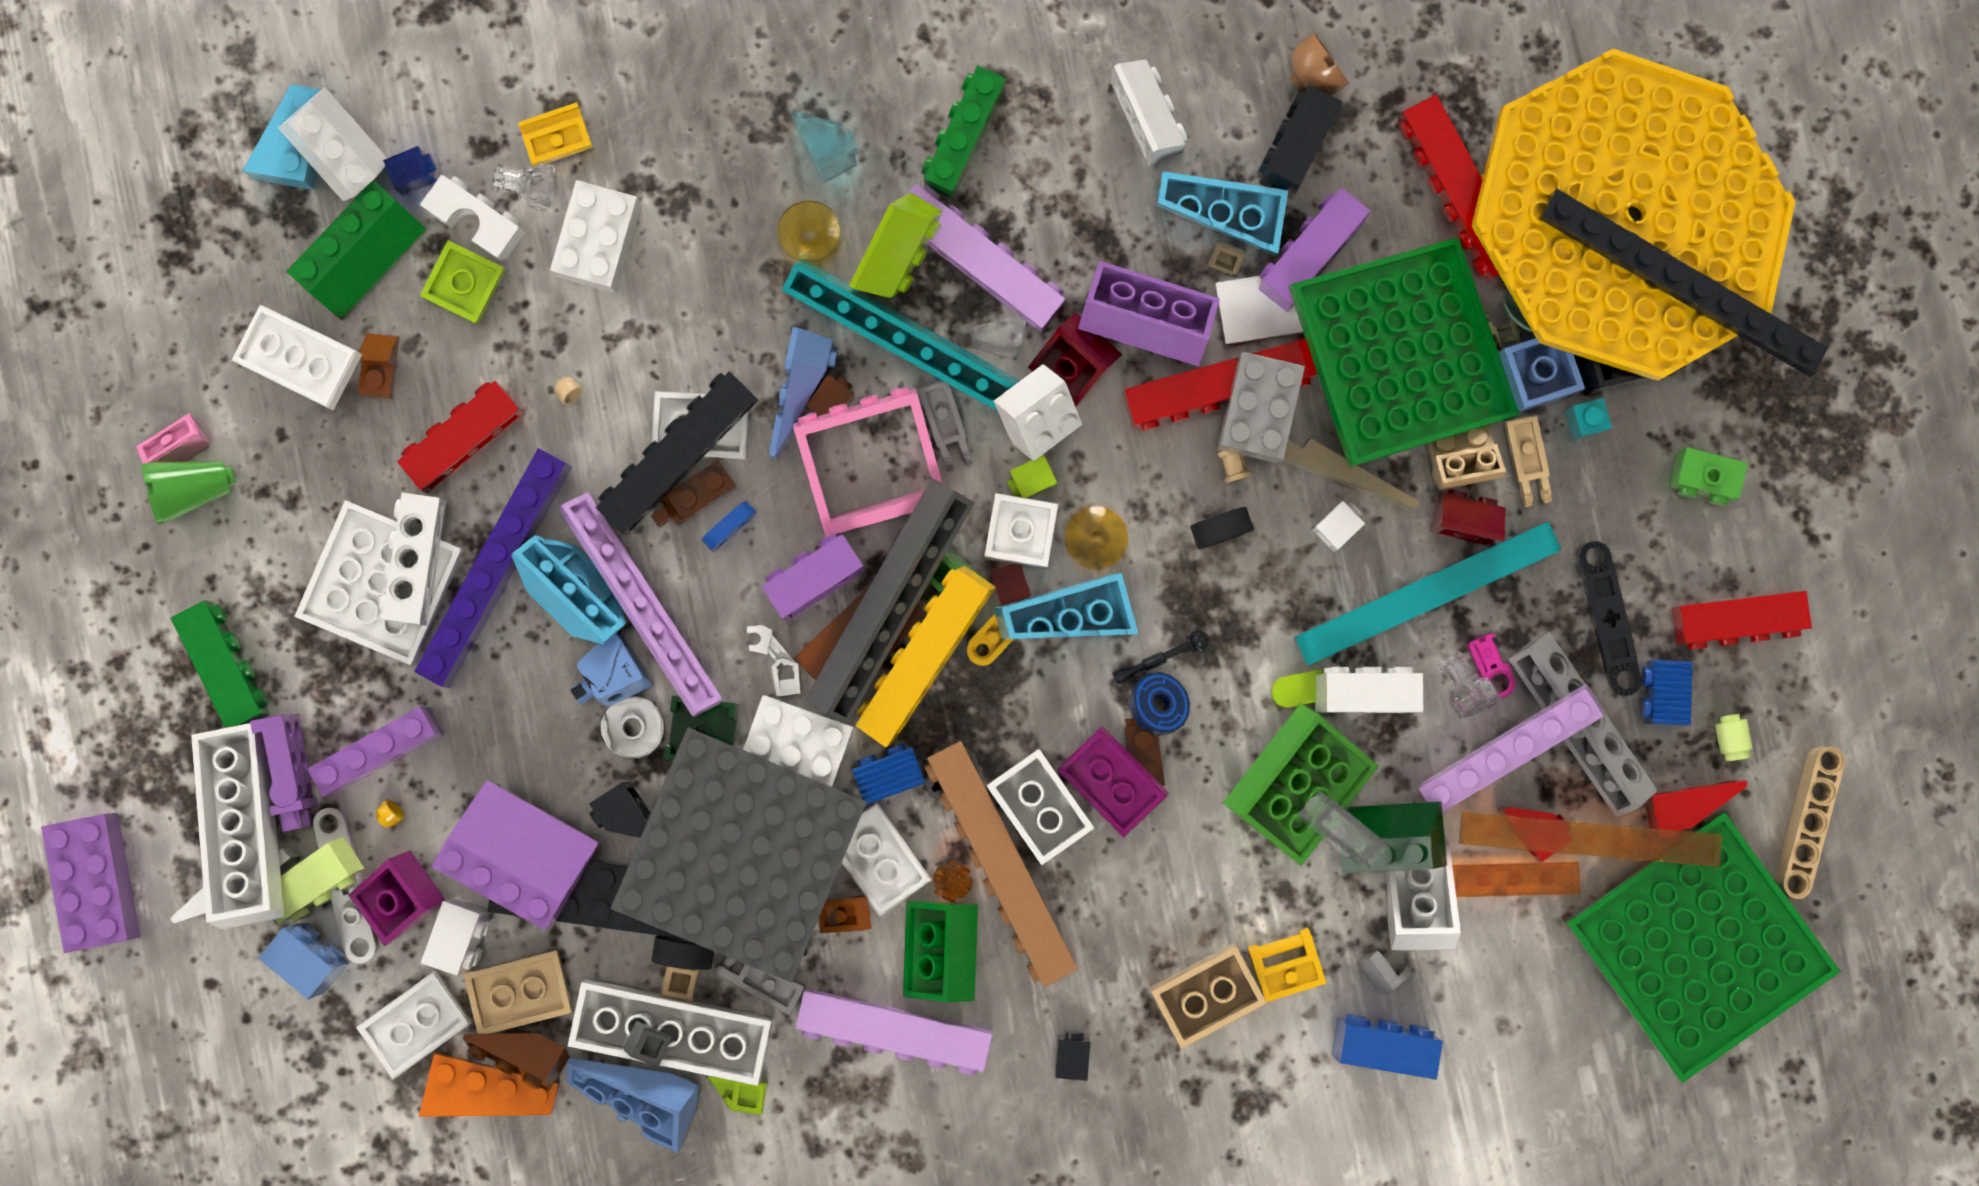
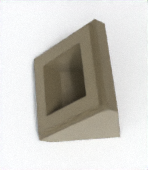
M1217 240L1207 266L1237 277L1247 251Z

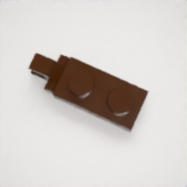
M716 460L669 492L661 500L664 507L652 514L651 517L659 528L672 519L676 524L682 521L686 522L737 486L720 461Z
M1133 717L1125 719L1126 727L1124 729L1128 752L1162 786H1165L1158 735H1154V732H1150L1148 729H1142Z

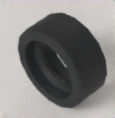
M1244 506L1191 525L1190 529L1197 548L1203 549L1249 533L1254 530L1247 507Z
M656 936L654 938L651 961L655 964L675 968L710 970L713 964L714 951L685 939Z

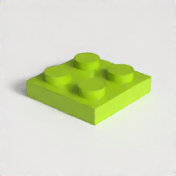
M448 240L419 296L479 325L506 269Z

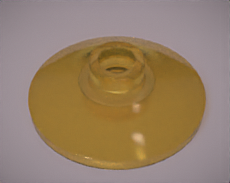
M801 201L790 206L782 214L778 223L777 234L781 247L789 256L799 261L814 262L827 257L836 248L840 239V224L837 216L828 206L817 201ZM806 231H813L815 233L812 239H806L803 235Z
M1088 507L1079 511L1072 517L1065 532V544L1068 553L1074 561L1089 569H1104L1112 566L1122 557L1128 543V533L1123 520L1115 512L1104 507ZM1094 531L1102 533L1103 540L1101 542L1095 543L1092 541L1091 534Z

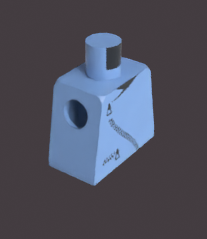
M617 632L604 644L598 643L577 663V668L584 680L570 690L580 704L595 696L600 703L605 706H611L650 688L653 684L625 637Z

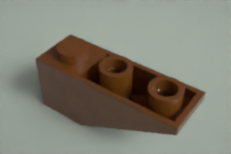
M538 1033L465 1034L463 1036V1040L468 1046L467 1052L482 1061L486 1057L495 1061L494 1066L508 1075H511L513 1071L523 1076L522 1081L535 1089H539L542 1086L550 1090L570 1058L565 1047Z

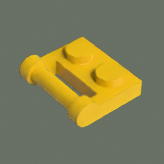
M1308 928L1299 930V934L1259 947L1257 944L1247 947L1266 1003L1327 984ZM1301 946L1305 949L1306 955L1264 967L1263 958Z

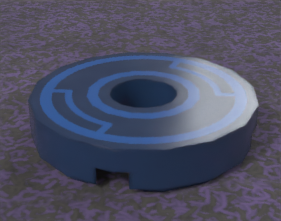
M1162 672L1149 673L1135 682L1132 687V694L1129 696V707L1131 715L1138 726L1144 730L1148 729L1150 732H1154V735L1162 736L1175 732L1185 724L1189 717L1190 701L1188 693L1181 682L1173 676ZM1154 697L1162 699L1165 705L1164 711H1159L1155 707Z

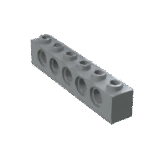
M1550 632L1527 643L1509 658V661L1542 709H1545L1585 684ZM1605 712L1602 718L1564 740L1616 818L1640 808L1658 791Z

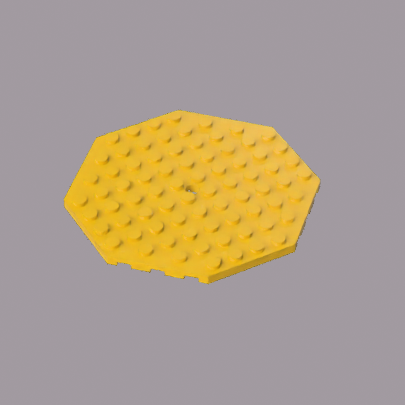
M1613 48L1592 61L1586 62L1565 75L1534 89L1527 95L1504 105L1500 109L1472 228L1540 344L1659 381L1738 336L1541 221L1539 217L1551 193L1556 189L1583 203L1770 314L1772 313L1796 201L1791 192H1786L1777 177L1779 172L1768 153H1763L1755 140L1757 135L1745 114L1741 116L1732 101L1735 97L1729 87ZM1630 206L1639 209L1641 212L1640 221L1633 222L1634 219L1631 218L1627 210Z

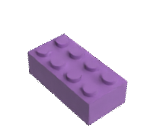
M1099 261L1078 329L1199 366L1209 341L1220 298Z
M118 813L100 814L41 826L64 953L140 938Z

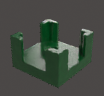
M672 696L670 712H673L669 743H666L664 759L674 760L688 727L734 746L739 704L720 702L715 707L693 718L679 696Z

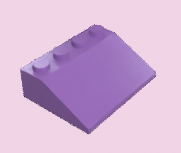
M486 780L448 836L431 867L543 930H548L556 922L600 842L491 781Z

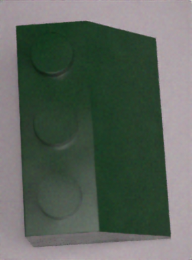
M1442 801L1349 807L1340 837L1342 873L1424 870L1447 866Z

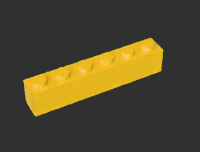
M962 566L956 571L951 569L942 582V585L945 587L939 597L934 595L924 610L928 613L922 623L918 621L910 630L907 636L911 639L905 649L901 647L896 652L890 662L894 667L888 675L884 673L874 686L877 693L871 701L867 699L857 712L860 719L855 726L884 747H888L895 742L996 588L966 566Z

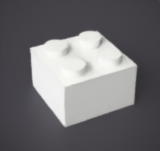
M1044 364L994 400L1012 444L1033 462L1083 425L1065 381Z
M458 897L444 900L421 963L456 976L470 971L472 966L477 967L483 949L479 948L482 937L489 935L494 919L490 918L491 912H487L488 908Z

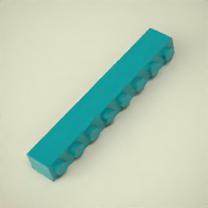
M805 259L795 262L782 288V291L996 411L998 410L994 400L1021 381L864 292L851 288L846 282Z

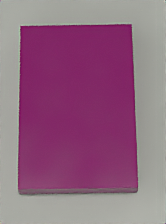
M1103 726L1094 732L1057 769L1123 838L1169 795V792Z

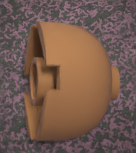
M1315 33L1307 36L1295 47L1291 55V66L1294 74L1290 78L1300 92L1307 89L1308 85H1311L1329 95H1333L1349 84V81Z

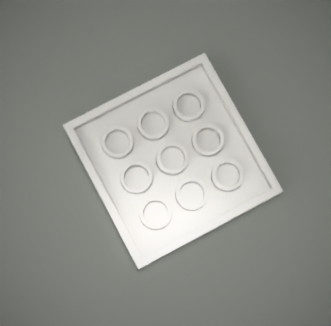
M345 500L294 617L414 666L464 549L440 540L427 626L381 619L382 613L379 612V601L381 595L386 593L387 581H384V570L387 562H391L392 550L389 549V538L391 532L396 531L397 521ZM410 527L412 536H417L421 533V531ZM415 551L408 552L405 556L406 566L410 568L417 563V553ZM406 582L400 587V596L403 599L409 598L413 588L409 582Z

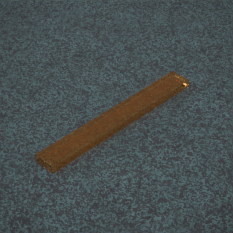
M1461 812L1459 844L1720 867L1721 834Z

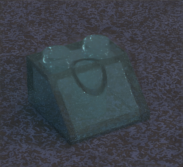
M797 110L790 113L795 129L824 183L857 166L855 156L859 152L857 143L849 129L843 131L837 122Z

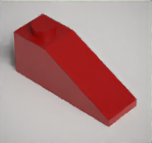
M1732 780L1654 794L1645 802L1650 832L1661 834L1662 839L1680 837L1681 830L1691 829L1748 787L1747 780Z

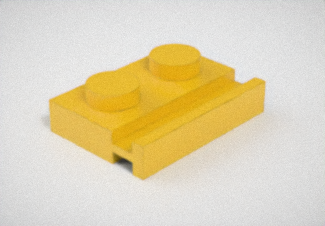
M577 102L518 122L531 164L534 168L593 148Z

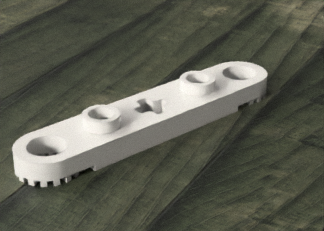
M336 808L320 810L313 820L318 849L328 842L345 837L355 852L347 817L344 813ZM329 814L334 815L338 820V828L333 833L326 832L322 826L324 817ZM361 872L354 876L357 881L353 883L354 887L349 888V894L363 882ZM337 887L331 892L333 895L331 901L345 956L353 963L362 964L374 958L378 950L375 932L348 896L349 894H346L345 890L340 891ZM358 938L365 939L369 944V951L365 956H359L354 953L353 944Z

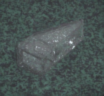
M1321 792L1309 799L1305 807L1298 813L1319 839L1365 870H1368L1389 848L1376 834L1337 802Z

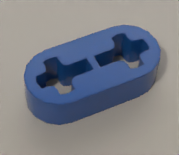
M747 500L742 502L702 538L703 543L711 552H714L744 527L757 512Z

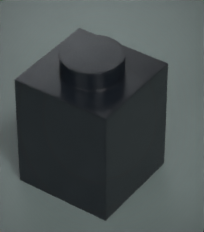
M1065 1031L1064 1036H1057L1055 1078L1088 1080L1090 1039L1084 1038L1083 1032Z

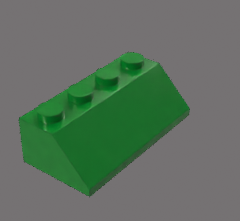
M372 180L286 272L335 316L343 320L428 229L378 183Z

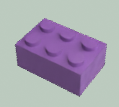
M835 533L831 534L819 542L821 548L810 554L808 551H805L792 560L794 565L786 571L779 568L765 577L767 583L761 587L783 620L786 622L790 621L866 572L865 567L843 534L838 537Z

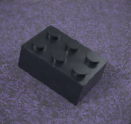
M1308 85L1304 94L1298 91L1286 117L1291 119L1290 122L1285 119L1283 120L1272 142L1273 145L1277 146L1276 150L1271 147L1269 148L1258 172L1263 174L1259 183L1269 188L1288 190L1287 197L1293 200L1343 101L1311 85Z

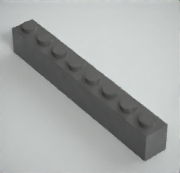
M933 478L930 480L805 698L807 702L826 716L848 725L975 502Z

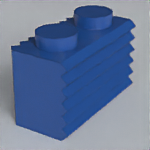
M1647 661V667H1643L1641 673L1642 685L1647 686L1646 698L1642 699L1640 708L1641 716L1646 718V724L1691 726L1692 662Z
M901 744L886 750L888 753L887 757L876 760L875 755H871L857 761L858 767L852 769L862 799L867 802L866 805L926 783L913 747L906 749L905 744Z

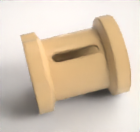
M1226 451L1217 453L1218 458H1222L1227 475L1225 478L1226 484L1252 477V472L1248 471L1244 455Z

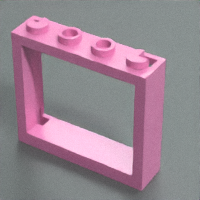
M909 387L896 388L890 391L891 396L880 399L878 395L868 396L860 399L859 405L849 408L847 404L836 405L828 409V414L817 416L816 412L808 413L806 416L799 417V422L793 423V429L825 537L912 513L925 490L830 516L806 437L807 434L910 405L931 479L933 478L942 483L916 389L909 390Z

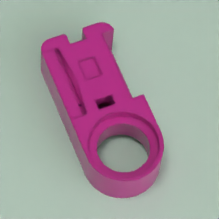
M1487 634L1467 643L1468 652L1486 692L1493 697H1505L1511 694L1515 687V679L1508 663H1502L1503 660L1495 642L1492 640L1496 635ZM1496 674L1504 675L1508 681V686L1503 692H1496L1491 687V679Z

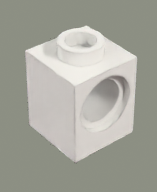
M1342 501L1312 531L1335 552L1365 524L1361 520L1363 514L1354 504L1349 503L1347 505Z

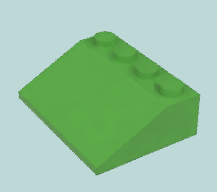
M1300 703L1222 804L1302 866L1379 766L1321 715Z

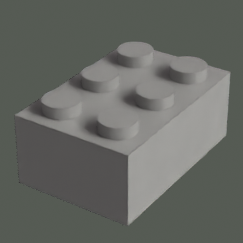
M1242 351L1238 357L1217 449L1279 464L1282 462L1285 456L1305 366Z

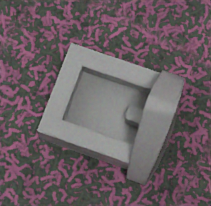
M1379 951L1366 954L1357 962L1380 994L1393 992L1413 973L1408 965L1395 972Z

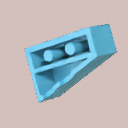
M293 84L289 86L242 171L253 180L315 189L317 171L283 135L278 127L321 89Z

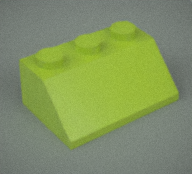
M911 192L889 204L849 286L856 290L893 298L900 292L905 293L913 282L914 277L911 276L915 265L918 267L926 257L927 250L924 248L928 240L934 239L941 227V223L938 220L943 212Z

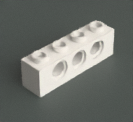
M402 493L401 500L398 499L394 507V517L397 518L396 531H392L389 538V549L392 550L391 562H387L384 570V581H387L386 593L381 595L379 601V612L382 613L381 619L427 626L447 501L437 497ZM420 519L423 529L417 536H412L410 525L413 521ZM415 551L418 556L417 563L413 567L408 568L405 564V556L408 552ZM409 582L412 585L413 592L409 598L403 599L400 596V587L404 583Z

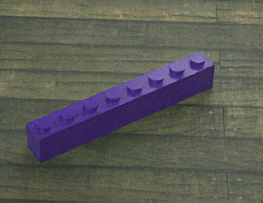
M539 448L537 449L414 670L415 673L441 687H451L516 570L512 553L536 534L572 469L570 465Z

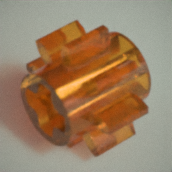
M950 860L949 866L942 865L938 867L933 875V884L936 887L934 893L952 903H955L956 897L964 898L972 887V879L968 876L971 870L953 860Z

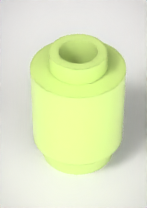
M1739 714L1721 716V723L1715 724L1720 754H1724L1725 761L1750 758V749H1753L1747 719H1740Z

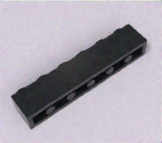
M730 371L726 375L723 373L718 374L709 384L711 390L703 398L700 395L697 396L687 406L686 409L689 413L681 421L678 418L674 419L664 430L667 435L659 443L653 441L642 452L645 456L637 466L634 463L629 465L620 475L623 480L615 488L609 486L598 497L600 503L595 508L623 535H628L759 401Z

